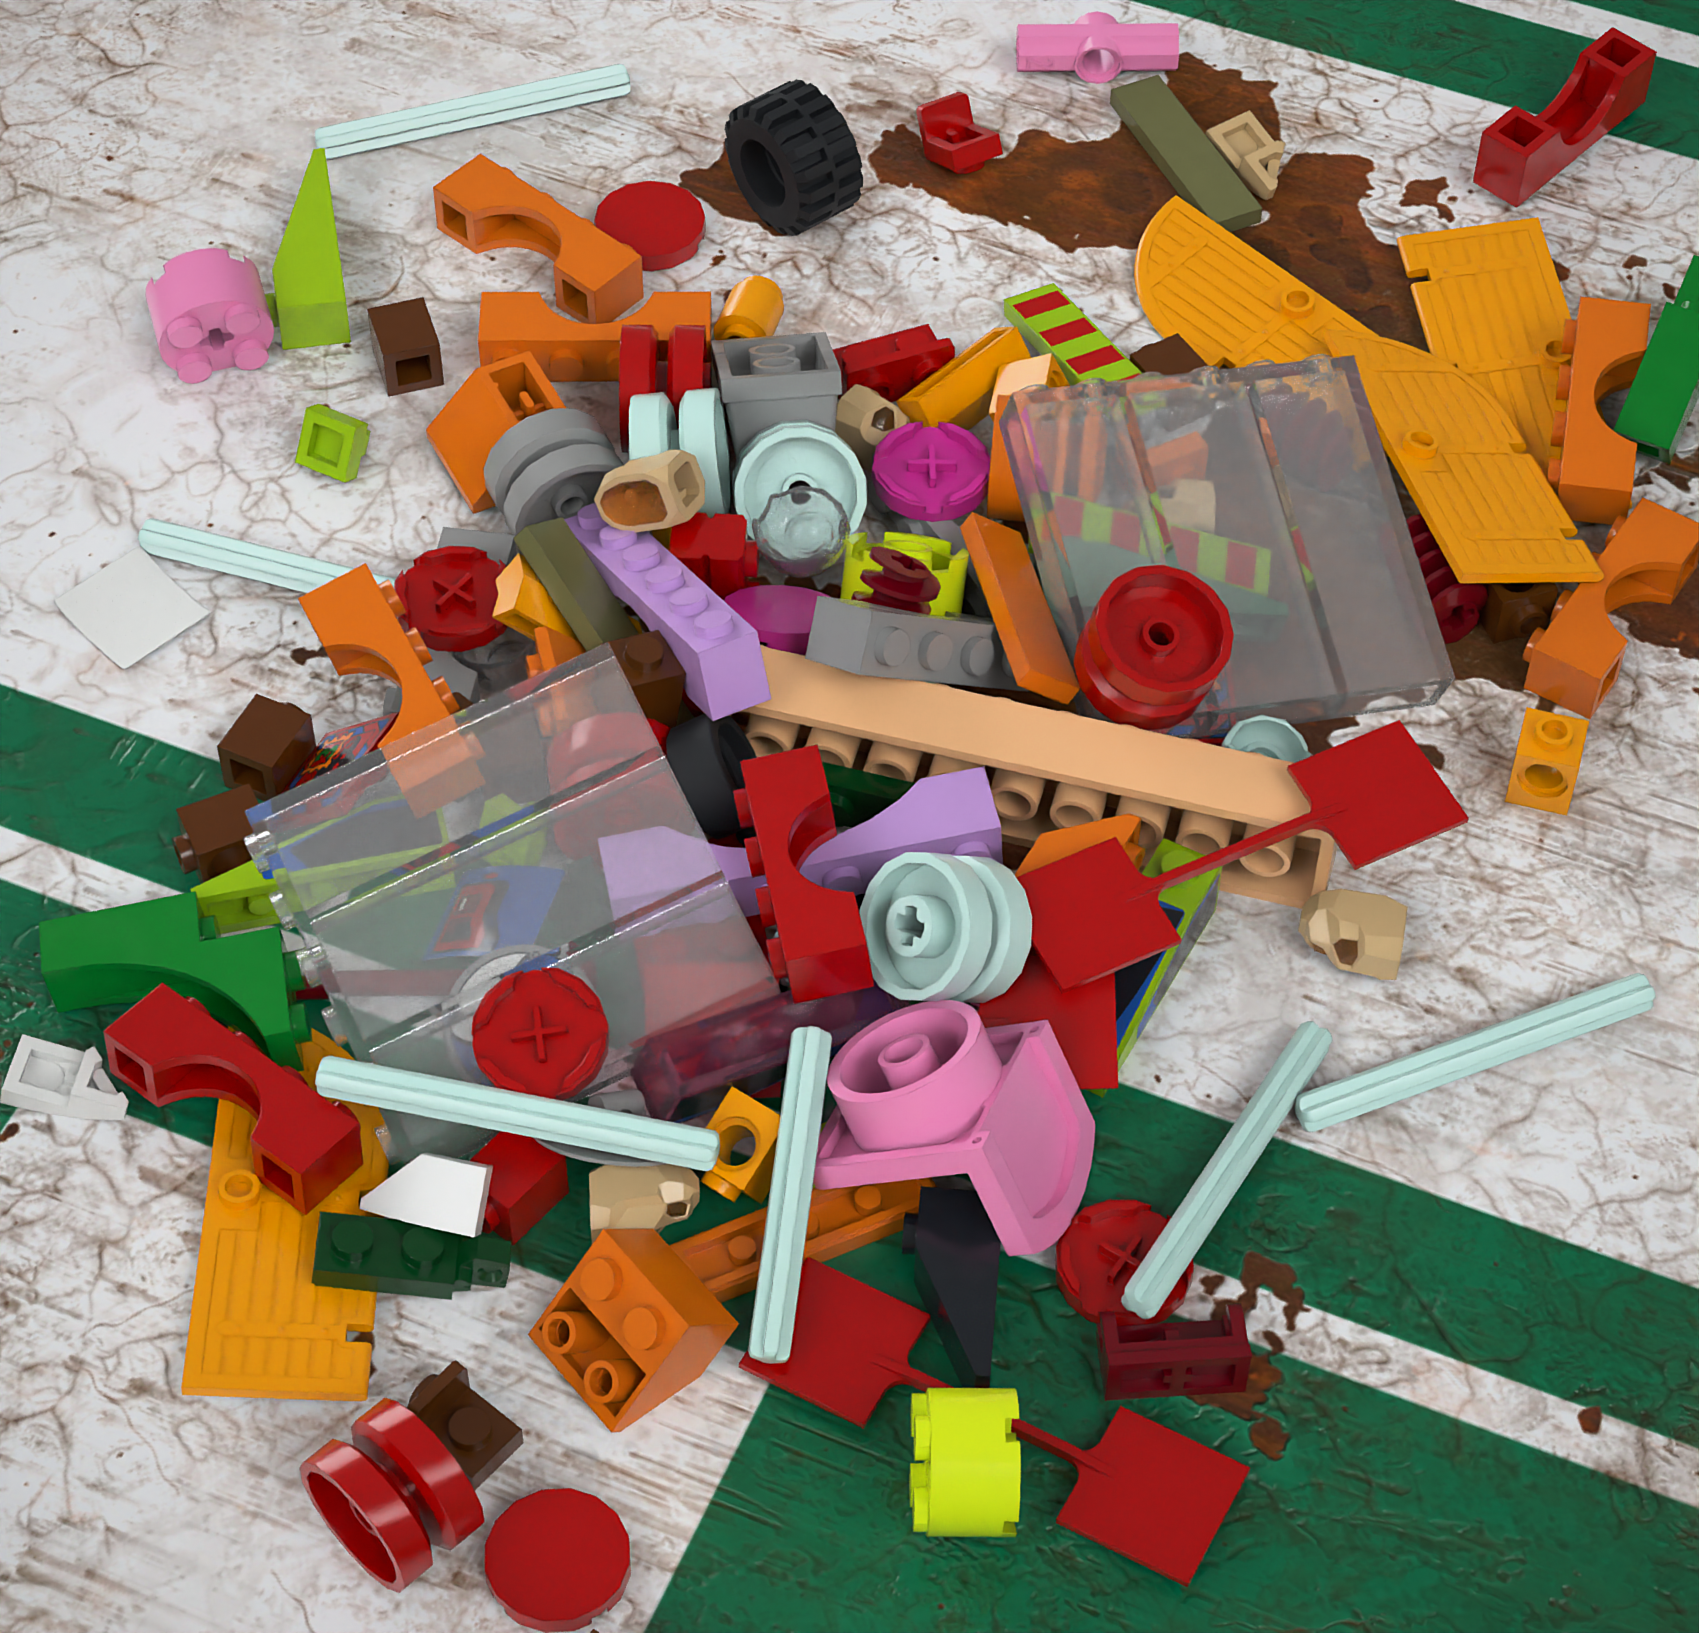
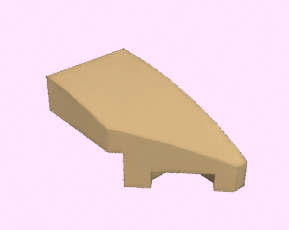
M1250 110L1208 129L1205 135L1247 189L1264 200L1272 198L1277 188V175L1285 142L1274 141Z

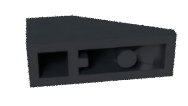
M921 1186L919 1212H905L902 1254L915 1255L914 1284L928 1314L931 1315L932 1323L962 1387L989 1388L1001 1241L977 1191Z

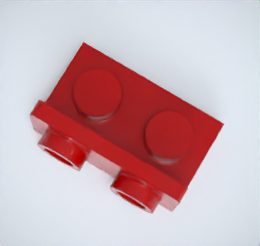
M929 324L832 349L841 370L842 394L838 395V399L840 400L855 384L873 389L878 392L880 397L889 402H895L954 359L955 346L950 338L937 340Z

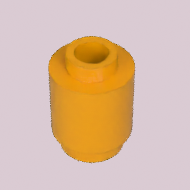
M757 275L749 276L737 283L732 288L714 326L715 340L773 336L784 313L783 294L779 286L772 280Z

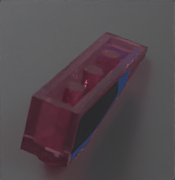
M874 978V987L794 1004L791 990L647 1038L630 1074L637 1089L644 1096L645 1106L651 1118L681 1124L715 1112L732 1086L750 1096L785 1080L791 1034L796 1028L815 1026L829 1032L832 1037L830 1058H832L862 1029L894 1011L910 1006L908 1000H899L881 989Z

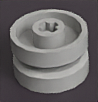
M557 408L528 416L507 430L491 448L483 470L485 487L496 507L505 516V523L510 532L516 536L528 525L561 517L567 519L577 515L582 507L595 503L594 497L605 474L615 468L624 466V464L615 453V448L593 415L576 408ZM631 482L619 483L615 487H623Z

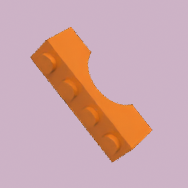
M481 153L433 187L437 229L475 254L497 248L517 247L533 250L545 255L554 262L556 307L579 322L586 324L610 323L644 298L642 256L637 254L631 246L620 243L598 229L590 220L579 217L557 203L549 194L540 192L518 178L510 169L499 166Z
M711 291L653 292L646 304L634 314L618 321L603 324H586L566 319L551 310L539 292H481L478 333L480 367L530 350L550 382H619L620 336L622 324L654 326L659 334L660 361H668L669 334L675 325H705L707 363H711L712 368Z
M1580 296L1577 319H1565L1561 354L1572 355L1571 365L1560 364L1555 399L1565 400L1566 410L1565 412H1554L1550 446L1561 447L1560 459L1549 458L1546 478L1572 521L1613 525L1619 515L1628 516L1633 491L1637 443L1620 436L1609 428L1600 417L1596 406L1607 396L1617 391L1631 388L1647 350L1651 304Z
M1643 497L1629 517L1619 515L1607 535L1605 541L1606 548L1602 554L1595 551L1592 552L1593 557L1604 573V578L1599 582H1578L1579 585L1574 592L1565 589L1552 611L1550 618L1552 623L1547 630L1538 627L1534 631L1523 653L1522 659L1529 663L1524 689L1589 720L1617 682L1628 642L1613 626L1607 614L1621 606L1637 602L1671 604L1697 568L1699 561V523Z
M364 563L299 597L298 600L339 676L358 673L377 675L392 681L402 689V703L399 715L391 730L377 746L417 821L426 820L486 788L487 785L477 764L488 758L471 726L468 725L458 730L450 715L460 710L443 676L431 681L423 666L432 662L433 659L416 627L404 632L400 626L397 617L405 614L406 611L389 579L377 584L367 564Z

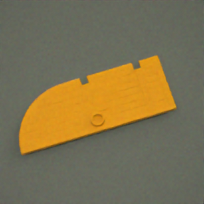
M1177 195L1171 198L1156 213L1146 227L1139 242L1134 263L1136 292L1142 309L1152 326L1164 339L1178 333L1213 371H1216L1223 364L1229 367L1231 370L1224 375L1222 383L1240 396L1253 386L1261 385L1266 387L1271 381L1281 378L1289 384L1288 394L1296 390L1306 394L1307 402L1305 407L1315 402L1323 406V419L1330 415L1339 417L1342 423L1340 432L1349 427L1359 431L1360 438L1348 474L1357 480L1361 479L1386 458L1388 454L1323 338V333L1325 329L1379 335Z
M1539 218L1398 237L1396 241L1407 277L1427 276L1428 281L1413 283L1410 288L1430 354L1467 374L1500 403L1527 446L1523 452L1514 454L1533 455L1545 477H1547L1549 458L1560 459L1561 447L1550 446L1554 412H1565L1566 401L1556 400L1555 398L1560 364L1571 365L1572 355L1561 354L1565 319H1571V315ZM1599 403L1596 406V409L1602 420L1605 422L1601 406ZM1630 501L1629 509H1632V501Z
M1324 330L1323 338L1459 583L1599 582L1604 578V573L1583 540L1565 539L1574 537L1578 532L1577 528L1533 455L1514 454L1523 452L1527 446L1504 408L1484 387L1446 361L1402 342L1361 332Z
M228 1026V1029H229L231 1032L236 1031V1030H234L233 1028H231V1027ZM311 1028L312 1042L301 1043L304 1071H299V1073L304 1077L309 1087L317 1092L315 1085L316 1073L323 1057L335 1056L350 1060L355 1059L329 1037ZM323 1096L330 1102L339 1101L343 1103L357 1117L361 1126L363 1165L307 1215H304L263 1185L255 1174L250 1137L257 1125V1120L241 1106L224 1099H219L182 1377V1395L359 1402L367 1400L372 1345L367 1342H347V1331L370 1332L374 1330L377 1292L315 1286L311 1282L320 1211L384 1218L382 1215L359 1208L360 1198H363L388 1179L390 1131L385 1108Z

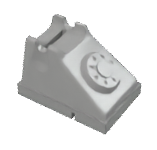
M826 332L711 341L712 364L722 404L724 403L736 462L740 451L757 432L780 421L808 420L831 428L835 432L838 395L842 394L841 370Z

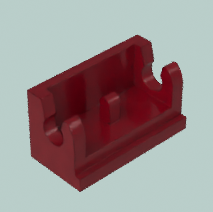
M1241 1303L1226 1304L1227 1315H1222L1221 1320L1117 1326L1114 1311L1100 1312V1323L1096 1324L1095 1333L1104 1400L1245 1392L1252 1353L1248 1343Z

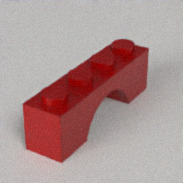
M1613 27L1610 28L1580 53L1567 82L1556 98L1540 114L1533 116L1515 105L1482 132L1473 183L1516 208L1645 102L1657 51Z
M818 744L740 761L745 788L733 790L741 829L753 826L755 829V837L744 839L751 876L755 878L765 875L767 886L755 889L763 928L777 926L779 937L766 940L774 979L788 977L794 1004L874 987L867 942L854 892L821 887L799 873L803 863L814 850L837 836L829 788Z
M162 982L103 1031L110 1072L155 1106L161 1107L171 1102L192 1097H213L233 1102L247 1110L257 1120V1125L250 1137L256 1176L263 1185L304 1215H307L363 1165L361 1126L355 1114L339 1101L330 1102L311 1089L304 1077L294 1068L287 1065L280 1067L266 1057L246 1034L241 1031L231 1032L217 1022L197 999L190 996L184 998Z

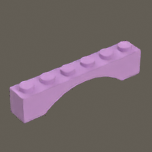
M596 503L586 505L578 511L577 515L564 519L615 598H620L631 606L650 631H660L686 672L684 690L687 696L712 721L771 700L757 630L648 531L635 533V531L611 527L601 518Z
M984 766L919 779L898 801L875 817L838 834L819 846L805 860L799 873L821 887L854 892L855 896L866 893L870 881L886 862L905 852L988 857L1003 865L1001 825ZM666 829L599 841L618 942L635 938H655L666 932L701 925L717 926L728 920L760 914L755 889L767 886L765 875L752 878L746 848L725 847L696 841Z

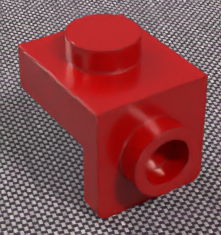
M956 92L917 107L916 114L926 159L953 170L956 174H967L982 169L985 166L984 161L1003 154L999 133L973 122L967 94Z

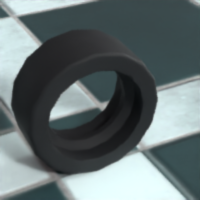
M705 713L671 728L666 739L667 759L675 785L692 818L705 833L715 839L725 838L743 830L740 826L733 790L745 788L740 761L757 758L742 729L729 715L712 721Z

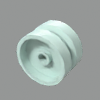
M718 388L693 389L685 392L679 406V429L677 428L673 406L664 392L633 395L630 398L629 461L658 455L667 450H684L695 455L705 480V504L698 512L706 513L709 518H712L715 513L731 514L732 493L729 445L724 408ZM647 481L644 489L653 498L661 497L657 485Z
M808 420L780 421L757 432L740 451L732 473L733 503L737 514L743 515L747 519L748 535L754 541H759V545L765 551L790 560L817 559L840 548L847 541L848 536L858 529L867 505L866 476L851 447L831 428ZM798 480L807 482L809 488H811L810 496L807 498L803 495H798L794 501L791 500L788 496L790 485Z
M905 852L882 866L870 881L860 907L859 914L867 942L873 978L881 989L899 1000H954L969 1003H985L1004 994L1022 973L1031 948L1032 914L1025 889L1009 868L988 857Z

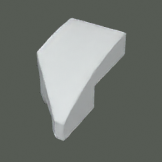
M23 1034L1 1089L0 1103L22 1109L92 1120H124L129 1101L123 1092L118 1093L102 1068L103 1059L95 1047L86 1049L83 1052Z
M423 1153L361 1198L359 1209L416 1225L476 1237L482 1231L493 1166L432 1153Z

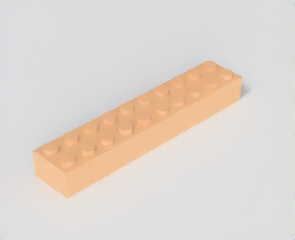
M761 644L760 647L771 700L729 715L742 729L757 757L818 744L822 762L916 783L921 778L984 766L1001 825L1002 842L1032 848L1041 833L1131 813L1141 818L1138 845L1145 848V856L1139 870L1140 873L1147 866L1163 838L1203 855H1208L1310 813V805L1287 771L1288 765L1294 762L1266 757L1256 752H1244L1202 743L1192 738H1179L1147 731L1128 724H1115L1083 717L1068 711H1056L1019 703L1004 697H992L955 689L945 684L858 675L805 659L804 655L768 648ZM1310 829L1223 865L1219 890L1302 909L1311 896L1321 891H1327L1338 845L1328 833L1322 830Z

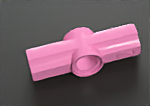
M1096 11L1079 17L1074 24H1018L1017 72L1076 71L1077 75L1084 81L1100 84L1114 79L1120 71H1176L1178 69V23L1118 24L1113 16Z

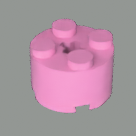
M205 248L189 251L163 265L165 274L155 284L153 278H151L146 286V301L161 357L169 367L177 371L178 377L185 383H199L208 379L212 371L236 366L242 370H254L264 365L269 358L267 349L273 340L274 326L258 269L245 256H243L244 262L230 258L228 250Z

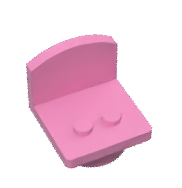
M954 1000L922 1002L899 1009L874 1021L854 1035L832 1060L828 1069L827 1084L837 1106L819 1136L813 1181L816 1189L825 1190L968 1173L1008 1256L1029 1255L1046 1250L1054 1245L1067 1230L1072 1218L1077 1213L1086 1189L1092 1164L1096 1125L1048 1020L985 1028L978 1012L964 1002Z

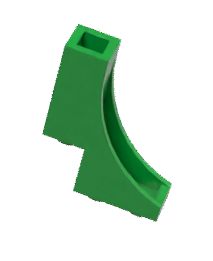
M1693 255L1674 304L1666 302L1613 429L1620 436L1637 443L1636 453L1667 464H1671L1699 398V256Z
M196 891L39 922L41 973L58 1013L106 1004L138 1003L163 982L182 997L190 996L197 999L205 1006L213 1019L246 1034L254 1041L262 1054L280 1067L287 1065L298 1072L304 1071L301 1043L312 1042V1031L305 1002L297 1003L295 991L306 989L305 972L299 950L287 951L279 926L221 938L216 916H204Z

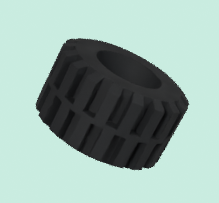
M803 80L788 81L738 106L729 114V120L725 124L727 137L725 138V148L731 171L741 193L753 211L769 227L773 226L778 233L783 235L788 233L790 236H797L853 207L854 203L859 200L861 196L860 188L863 187V175L861 172V157L856 147V141L841 112L836 109L834 103L826 94L822 95L818 87L811 83L806 84Z

